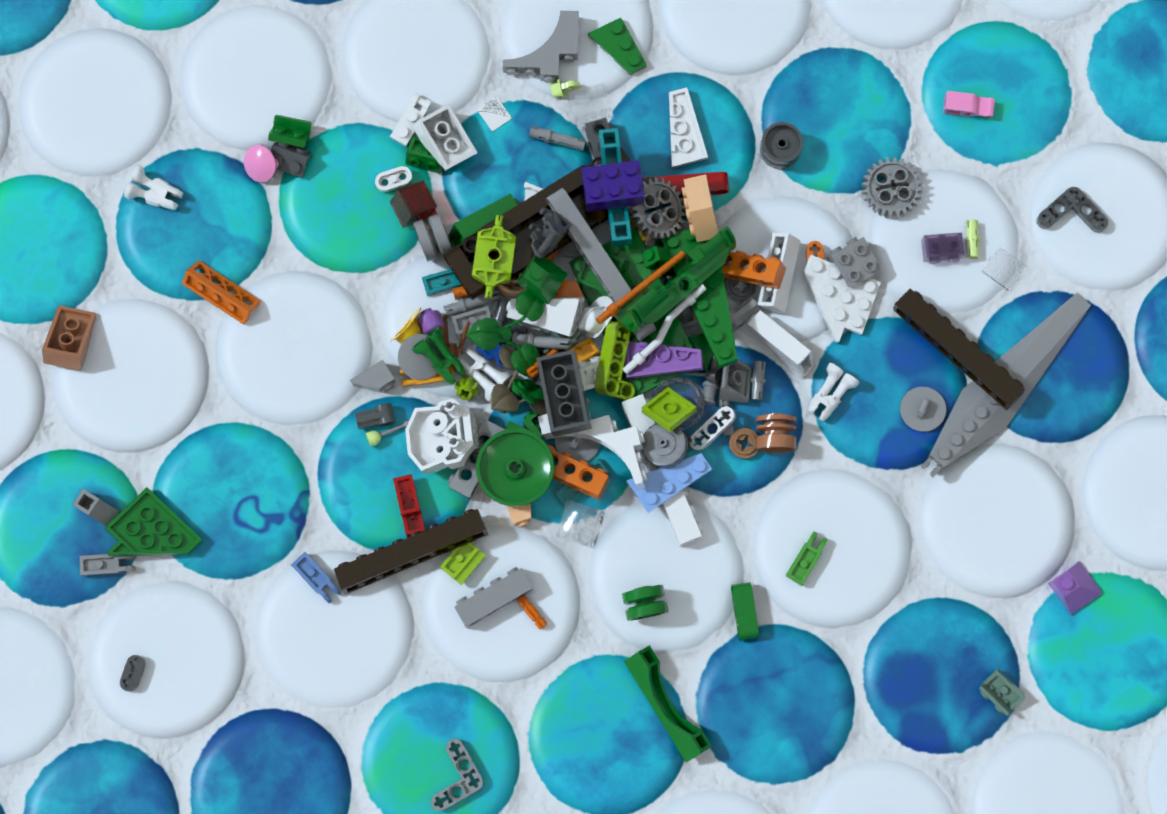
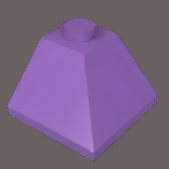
M1080 561L1048 583L1070 615L1102 594V591Z

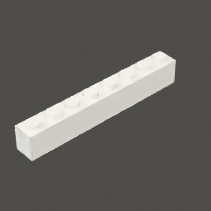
M641 394L621 402V407L629 426H636L639 432L642 431L644 435L646 430L656 424V422L642 413V407L649 402L648 397L644 398V395ZM640 450V453L645 462L648 472L659 469L651 465L645 459L642 450ZM686 488L662 504L679 547L701 538V533L703 532L700 522H696L693 516L696 512L692 503L688 504L686 497H688Z

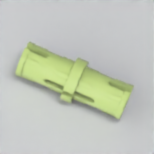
M971 219L966 221L967 237H965V242H967V258L977 259L980 257L978 220Z

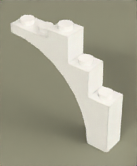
M589 412L592 429L554 437L550 431L548 415L538 416L541 432L546 440L558 437H579L602 444L616 453L627 465L638 489L646 487L644 481H647L645 469L641 470L640 463L643 461L639 451L644 449L642 443L645 442L643 432H639L636 426L618 431L616 421L612 420L609 415L591 420Z

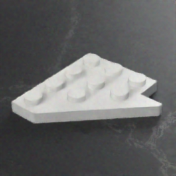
M810 255L803 275L835 343H839L844 329L862 335L881 282L869 277L850 288L845 283L834 263Z

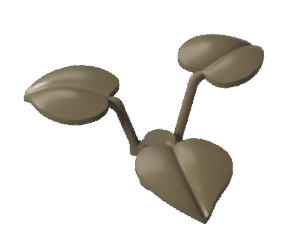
M506 344L502 345L499 350V357L507 368L514 370V375L507 387L503 384H496L491 392V410H498L503 414L515 412L520 404L526 402L524 399L518 401L516 395L510 392L512 383L519 372L513 367L510 359L511 353L517 349ZM536 399L535 405L529 404L535 413L539 415L547 414L544 400Z

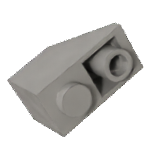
M85 489L81 491L73 503V506L105 526L120 513V511Z

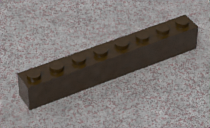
M910 288L894 304V312L1005 410H1008L1023 395L1025 388H1023L1024 386L1019 380H1014L1009 375L1007 369L998 366L991 355L982 352L976 342L966 338L965 333L959 328L956 329L946 316H941L934 305L925 302L919 292L913 291Z
M467 510L463 513L464 515L450 517L440 525H431L428 527V530L412 533L409 538L395 540L390 546L379 547L373 553L368 555L362 554L354 561L339 564L334 569L341 590L345 595L489 535L479 510Z

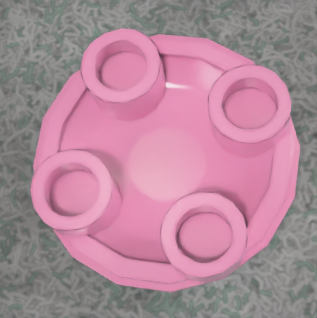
M263 144L252 146L244 156L245 171L250 178L257 182L270 180L279 166L278 160Z

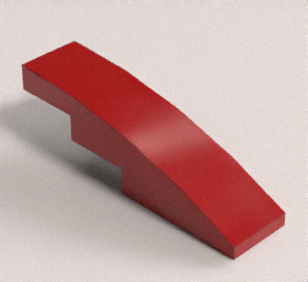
M409 474L393 478L407 538H409L412 533L425 531L413 476Z

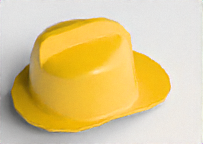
M421 307L414 312L404 327L390 341L395 339L402 344L408 337L422 334L416 317Z

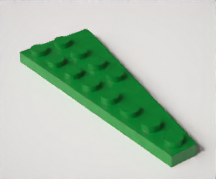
M690 229L661 239L662 246H668L672 258L680 251H683L686 255L684 259L672 267L676 276L693 261L686 253L699 243L696 241L695 235L691 236ZM722 266L701 283L706 287V290L696 298V302L691 306L719 369L738 362ZM680 281L679 283L682 289L684 290L685 284L682 281Z

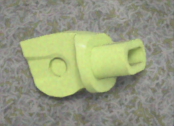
M558 79L556 83L550 84L554 98L561 96L566 98L567 92L581 88L580 82L575 80L563 83Z

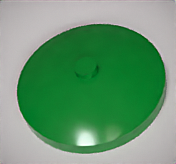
M507 429L496 433L484 443L477 457L476 474L481 488L493 501L504 506L521 507L537 501L548 490L554 475V461L550 449L539 436L523 429Z

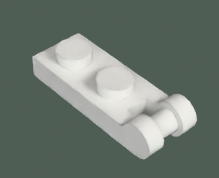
M415 93L390 135V139L407 147L415 134L412 126L417 120L426 116L432 101L429 99L425 100L421 98L420 94ZM417 104L422 106V109L420 111L415 109Z

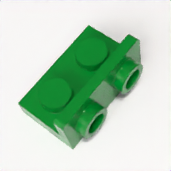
M275 115L273 127L268 135V141L305 148L310 140L312 122Z
M413 136L406 152V164L441 174L443 167L425 148L420 139Z

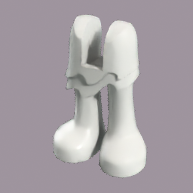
M467 349L464 353L475 363L469 366L461 358L458 359L465 368L466 376L471 377L485 390V399L491 403V392L496 384L489 381L481 373H487L497 384L505 386L509 384L513 375L509 372L498 371L490 365L491 362L471 349Z
M833 363L828 364L826 368L828 377L808 406V412L811 415L817 410L820 403L827 406L819 417L821 421H825L842 402L840 401L841 397L848 389L856 388L860 383L855 377L845 373L834 393L827 396L844 373L841 368Z

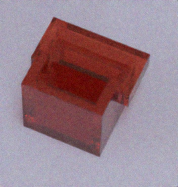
M424 180L398 189L390 201L403 228L413 225V222L421 219L428 221L429 216L437 214L435 210L437 205Z

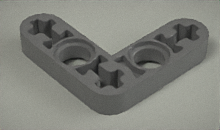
M1078 187L1068 188L1045 208L1036 219L1038 227L1048 229L1072 209L1096 233L1104 231L1108 226L1106 216ZM1075 192L1077 196L1070 199L1069 196ZM1082 199L1083 202H1081L1077 207L1076 204L1078 203V201ZM1055 204H1062L1064 212H1057L1054 208ZM1088 205L1091 209L1090 214L1082 213L1081 206ZM1051 213L1053 216L1048 220V223H1043V217L1046 218ZM1095 213L1096 215L1094 216V218L1089 220L1088 218H1090ZM1101 220L1103 223L1097 227L1095 225L1096 221Z

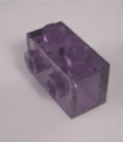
M962 232L924 235L921 239L923 261H929V264H937L941 260L958 262L964 256Z

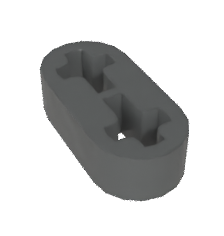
M132 655L128 658L120 679V687L123 690L132 692L138 688L146 665L143 657ZM138 658V662L141 663V666L136 667L135 671L132 672L134 666L131 665V662L136 661V659ZM131 674H133L132 682H134V685L127 688L125 680H129Z

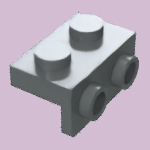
M276 142L272 145L271 149L273 156L278 160V170L300 178L305 176L308 161L313 154L307 148Z

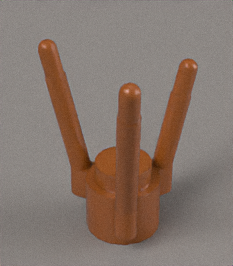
M444 314L445 328L441 325L443 340L453 355L458 357V354H463V345L470 321L466 322L459 347H457V343H449L447 316Z

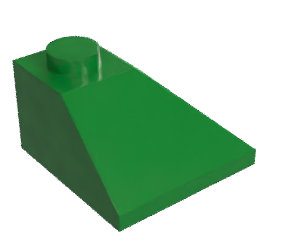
M534 255L517 283L548 305L568 273L546 257L541 259Z

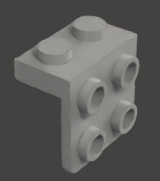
M855 237L847 241L848 246L843 249L839 246L831 250V255L827 257L829 262L835 263L845 283L850 288L881 271V267L864 237L860 239Z

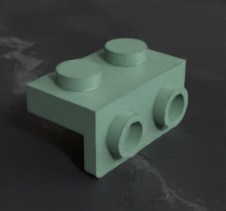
M998 668L979 687L982 696L987 700L990 699L995 704L994 706L1001 714L1004 713L1006 716L1026 698V695Z

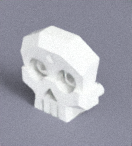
M454 399L441 401L438 403V406L415 408L405 429L408 455L425 474L438 472L447 467L455 469L465 466L469 455L475 449L480 448L476 415L469 408L459 404Z

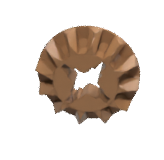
M748 428L736 430L729 440V447L732 453L738 458L743 459L754 456L758 452L756 450V437L758 435ZM747 436V443L750 444V446H746L745 449L741 451L742 445L736 441H743Z

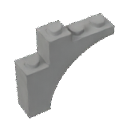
M560 10L559 21L550 38L540 48L528 55L515 59H504L503 73L508 75L525 73L529 76L540 73V81L545 83L557 81L559 79V60L565 62L578 60L579 11Z

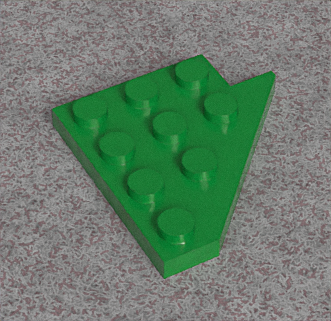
M147 487L105 527V530L118 541L107 552L108 556L189 555L203 541Z

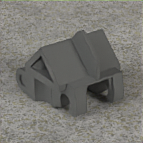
M544 207L539 212L541 215H544L542 218L544 225L531 223L528 227L530 230H533L530 235L533 252L541 259L555 249L572 225L558 212L554 213V211Z

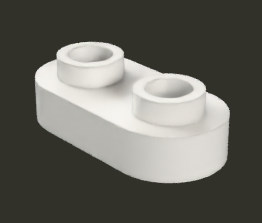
M405 166L382 172L375 178L376 187L381 192H389L407 186L412 181V173ZM405 175L406 179L401 180L400 176ZM388 181L389 183L387 186H383L382 182Z

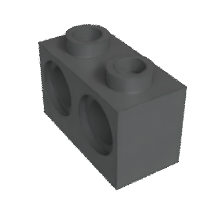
M607 118L585 123V132L594 159L601 157L599 134L595 130L598 128H613L612 123H608Z

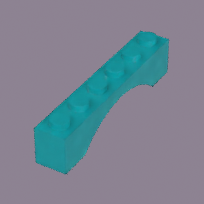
M618 128L599 130L602 165L621 163ZM627 207L607 209L612 247L631 245L632 237Z

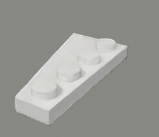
M687 87L669 92L672 169L708 159Z

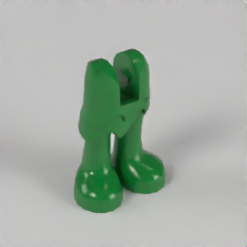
M436 327L426 336L427 339H422L412 347V351L415 354H424L433 363L434 366L431 367L446 382L452 385L456 380L448 368L452 366L461 377L465 375L466 371L458 357L454 356L445 344L442 329ZM428 340L436 346L446 360L440 359Z

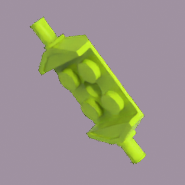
M499 215L495 216V226L493 228L483 229L478 232L472 277L486 286L484 298L488 299L489 295L490 300L493 299V290L496 286L511 281L516 236L503 229L504 216L500 215V221ZM491 251H497L500 254L496 260L490 259L488 255Z

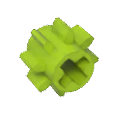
M461 377L460 382H456L455 389H457L456 395L462 400H473L474 395H477L479 391L477 388L478 382H475L471 377Z

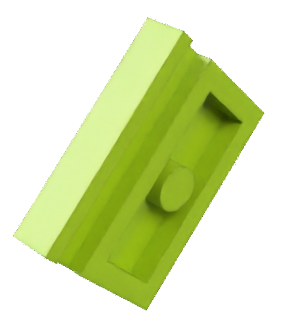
M470 542L454 549L441 564L440 569L462 586L483 561L486 554Z

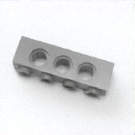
M484 419L483 423L479 422L477 425L478 440L480 441L483 437L490 438L505 429ZM481 445L479 449H475L469 455L465 466L459 467L456 474L452 473L448 480L450 490L469 500L479 484L476 474V463H472L470 458L474 454H479L482 448ZM470 471L472 477L469 480H463L461 478L463 472Z

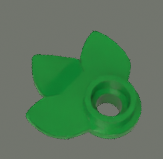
M515 379L513 381L512 391L528 403L535 405L536 399L544 400L543 390L532 380Z

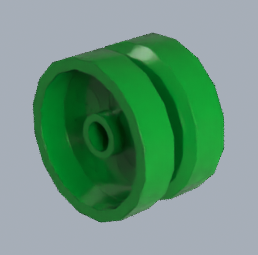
M663 585L639 587L621 594L623 604H636V606L630 607L625 611L627 621L649 618L669 612L666 601L654 602V600L665 595Z

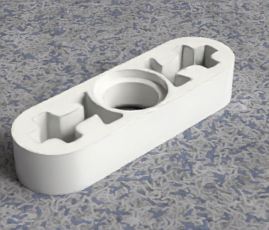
M727 406L720 408L691 436L693 441L689 443L690 446L697 451L706 449L735 421V411ZM724 412H727V413L731 412V413L729 414V416H730V419H729V420H727V419L725 418V419H723V420L721 421V423L724 424L723 426H721V424L716 421L717 418H718L719 420H721L722 418H724V414H723ZM712 423H715L718 427L717 432L714 434L708 432V426ZM704 431V433H705L707 436H709L710 438L707 439L706 437H704V438L701 440L702 445H701V446H699V445H696V446H695V444H696L695 439H696V438L701 439V438L704 436V435L701 434V433Z

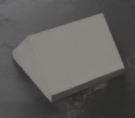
M739 359L737 363L722 368L719 400L748 403L752 368Z

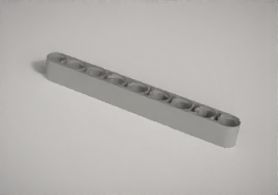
M561 188L548 196L546 201L554 213L558 212L572 224L567 234L615 304L630 292L631 289L567 192ZM653 323L644 325L634 335L641 341L655 332L656 327Z

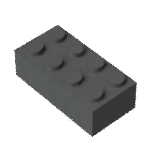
M575 350L536 358L552 435L557 437L592 429L578 356Z

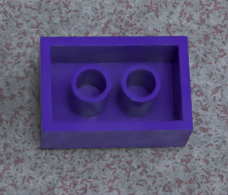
M639 160L582 167V183L587 212L644 204L645 195Z

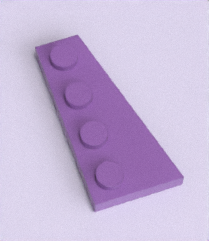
M629 341L625 358L626 365L633 360V356L637 352L640 353L649 344ZM659 345L645 358V362L641 365L638 364L629 374H626V377L632 379L703 370L701 349Z

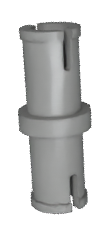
M754 361L753 378H751V400L763 401V385L766 384V379H764L766 362Z

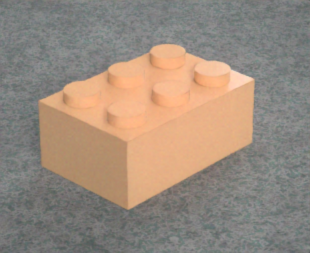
M706 174L684 179L685 187H682V193L691 236L695 235L697 242L710 240L718 233Z

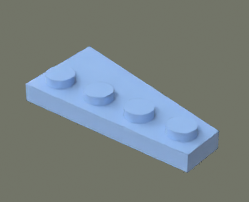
M702 453L682 460L674 467L659 468L646 473L647 481H644L645 488L638 489L633 478L626 480V482L649 513L710 472L712 468Z

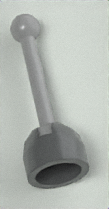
M710 368L706 373L686 372L682 374L702 376L708 382L718 384L721 380V370L719 368Z

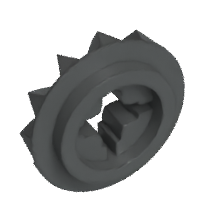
M727 279L726 289L728 295L734 300H746L750 296L752 297L756 291V284L742 282L747 287H744L741 293L738 287H733L738 285L740 281Z

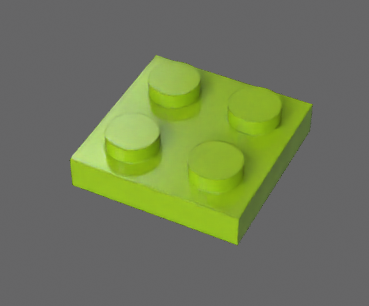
M667 387L642 407V413L671 432L696 412L697 406Z

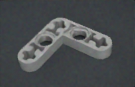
M458 739L448 741L446 750L462 779L432 797L431 806L436 811H443L483 786V779L464 744ZM453 742L460 744L461 747L458 748L460 754L463 752L466 754V756L458 758L457 761L454 759L457 756L456 752L450 751L451 743ZM463 759H467L470 762V768L466 771L459 768V763ZM472 769H474L475 773H472L473 777L475 779L479 778L480 780L477 783L478 787H470V777L467 776L465 778L463 774H467L471 772ZM456 786L461 787L463 791L462 796L459 798L453 797L451 793L452 789ZM448 791V795L453 802L449 803V800L443 802L444 806L442 808L435 806L436 797L439 796L442 799L446 797L444 792Z

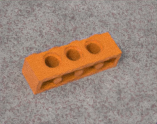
M742 251L730 252L726 262L722 265L723 277L725 279L780 289L786 267L778 258L770 257V259H766L759 254L751 256Z
M547 444L553 459L558 460L557 465L554 466L553 480L600 501L610 482L608 473L601 468H597V470L591 468L590 464L583 460L578 462L568 453L563 452L561 454L556 452L554 447ZM570 467L575 468V472H574V473H572V474H567V473H566V470H567L568 468H570ZM586 475L593 477L589 482H584L583 478Z

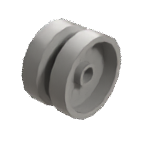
M438 214L429 216L428 222L431 228L429 230L422 219L413 222L427 262L437 258L435 246L438 247L441 255L451 250L448 233Z

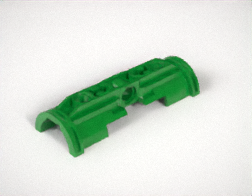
M725 226L710 240L699 242L686 253L693 261L681 270L673 280L661 287L657 292L652 288L645 295L642 293L638 294L621 308L614 317L626 329L634 333L638 332L644 325L657 322L726 262L728 254L736 248V240L730 228ZM680 281L685 284L684 290H681L679 287Z

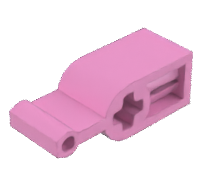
M947 91L944 97L943 114L992 118L995 99L978 97L970 93Z

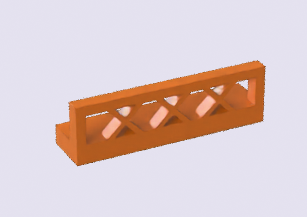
M200 260L186 270L182 281L184 286L243 325L248 322L251 312L261 302ZM200 268L205 274L199 273L196 269ZM212 280H218L221 284H216ZM227 290H233L236 294H231ZM243 300H248L253 304L249 306Z

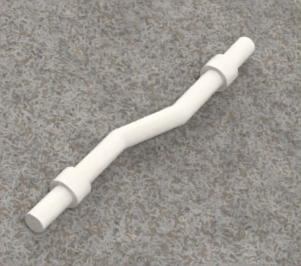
M700 284L691 294H688L666 316L656 339L640 353L637 352L633 356V360L623 368L626 374H629L638 364L641 365L645 362V358L663 342L672 321L689 305L692 306L696 302V298L706 290L703 284Z

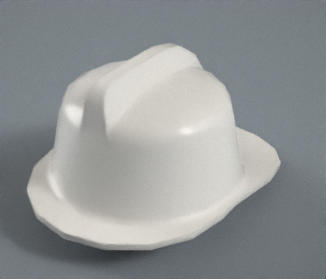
M602 296L597 298L590 307L582 309L577 327L583 330L587 337L594 339L599 337L611 321L612 317H609L602 324H598L596 318L606 311V307L613 303L608 296Z

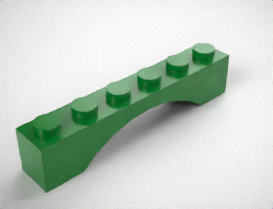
M651 646L645 647L626 659L624 663L636 680L684 760L688 762L712 747L703 730L686 720L671 703L662 683L660 661Z

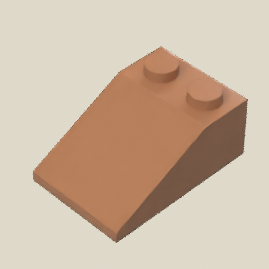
M58 305L42 348L43 363L81 371L87 355L96 313Z

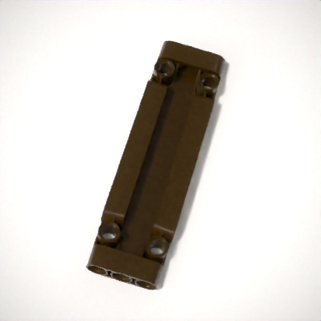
M620 146L621 161H631L625 153V151ZM596 157L588 166L582 165L502 214L504 216L503 229L516 236L511 279L524 272L535 255L531 247L532 239L530 237L533 230H530L528 227L531 223L544 225L542 221L544 215H541L539 212L542 207L552 210L546 198L559 189L563 188L567 192L591 230L609 219L607 209L587 212L582 183V167L602 165L601 157ZM495 219L477 230L476 235L466 237L463 243L443 254L445 261L471 300L485 293L486 286L472 277L475 249L469 250L466 247L471 243L476 245L478 232L483 229L493 228L495 226ZM567 232L555 249L545 256L546 258L572 242ZM491 251L488 256L490 259L496 260L500 254L497 251Z

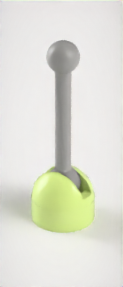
M409 420L382 433L377 431L365 433L370 446L378 445L382 436L407 427Z

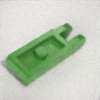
M813 531L807 543L803 545L785 577L800 586L804 584L828 541L824 537L817 549L810 546L817 537V532Z

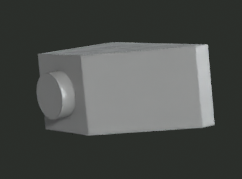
M383 360L350 380L354 387L376 392L383 390L386 392L394 387L393 384L396 383L395 378Z

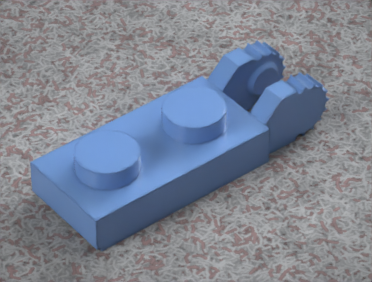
M306 552L291 564L317 594L319 593L328 603L332 602V600L322 590L325 586L328 585L337 595L341 593L331 582L332 580Z

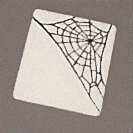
M494 97L477 108V111L491 131H494L512 118L498 97Z

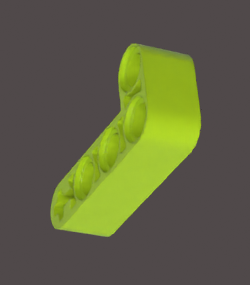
M610 322L606 326L594 388L598 394L615 399H631L635 394L633 384L621 380L631 331L626 329L620 322Z

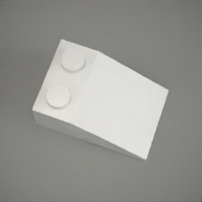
M449 104L417 120L412 126L421 143L445 171L477 154L476 149Z

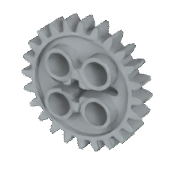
M886 157L885 163L879 159L878 166L873 163L872 169H867L866 173L868 175L863 177V180L866 182L861 184V187L866 188L862 191V194L867 195L864 201H870L868 207H875L874 213L880 210L881 216L886 212L888 213V218L891 217L892 213L898 218L900 212L905 216L907 213L906 209L911 212L913 210L912 205H918L916 200H920L922 197L918 193L923 191V188L918 186L922 185L923 181L917 180L920 174H914L916 167L910 169V162L904 165L903 158L900 162H897L896 157H894L892 162H890L889 158ZM895 174H902L904 180H898ZM877 177H883L886 182L879 183ZM891 184L892 187H896L895 190H892V188H888L889 185ZM899 192H905L908 198H901ZM880 195H887L889 201H882Z
M654 177L642 181L645 195L644 204L632 206L628 209V211L633 212L630 218H635L636 220L633 225H639L638 231L644 230V236L650 235V239H665L676 234V230L681 229L679 224L684 223L681 217L686 216L682 212L685 206L681 205L684 199L678 197L681 192H675L676 185L670 187V181L664 182V178L658 179ZM670 203V206L648 214L644 213L645 210Z

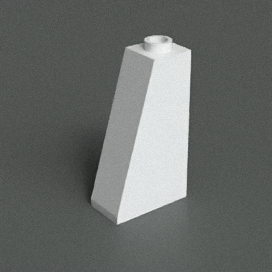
M553 297L548 305L544 303V312L537 321L532 322L526 317L522 322L569 337L576 335L585 298ZM511 298L506 307L507 317L518 320L523 315L519 314L516 310V298Z
M761 310L750 317L747 323L750 332L800 378H803L815 366L811 351Z

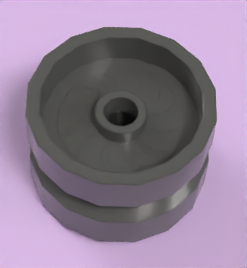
M778 122L769 126L765 130L760 143V154L764 162L775 169L791 167L797 162L803 148L801 132L796 126L788 122Z

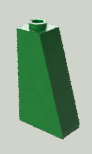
M509 194L457 221L448 235L450 243L453 247H456L463 243L466 237L476 235L477 230L496 219V215L500 216L519 204L518 200Z

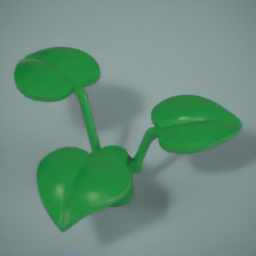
M524 290L517 296L515 302L517 312L523 315L520 319L505 325V327H499V323L495 319L484 318L475 323L466 333V336L479 348L486 351L495 349L499 342H505L506 345L517 348L510 355L511 363L520 374L530 377L527 374V369L537 362L536 358L540 357L539 352L532 344L527 343L520 347L518 344L511 342L512 332L510 328L524 321L526 317L532 322L537 321L544 312V302L529 290Z

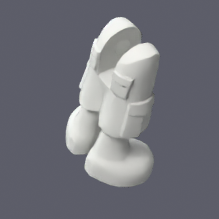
M139 165L133 171L132 182L151 189L146 191L130 182L124 192V197L127 199L141 197L145 198L147 204L176 210L178 204L166 199V195L169 194L179 199H182L183 196L182 191L171 186L167 181L160 178L153 180L145 175L144 168Z

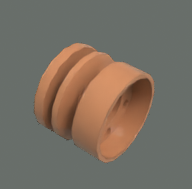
M769 413L756 417V423L762 424L756 426V431L764 433V435L756 437L757 451L768 453L796 451V437L788 435L789 432L796 431V426L789 425L796 423L795 416L783 413Z

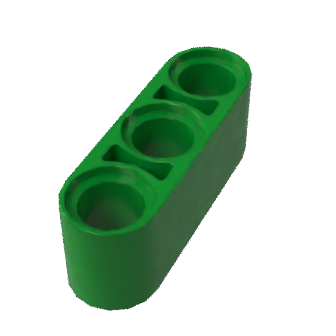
M751 582L731 585L739 641L759 638Z

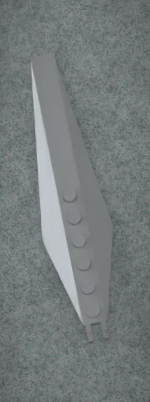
M1076 293L995 361L998 366L1007 369L1009 375L1014 380H1019L1023 384V388H1025L1023 395L1008 410H1005L974 381L962 389L929 454V458L921 465V468L925 469L932 460L935 461L938 466L930 474L931 477H934L941 468L943 469L1004 430L1088 311L1091 304Z

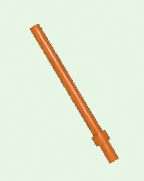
M680 251L615 304L611 303L606 307V311L596 318L597 323L602 324L609 317H614L618 314L619 309L686 257L685 253Z

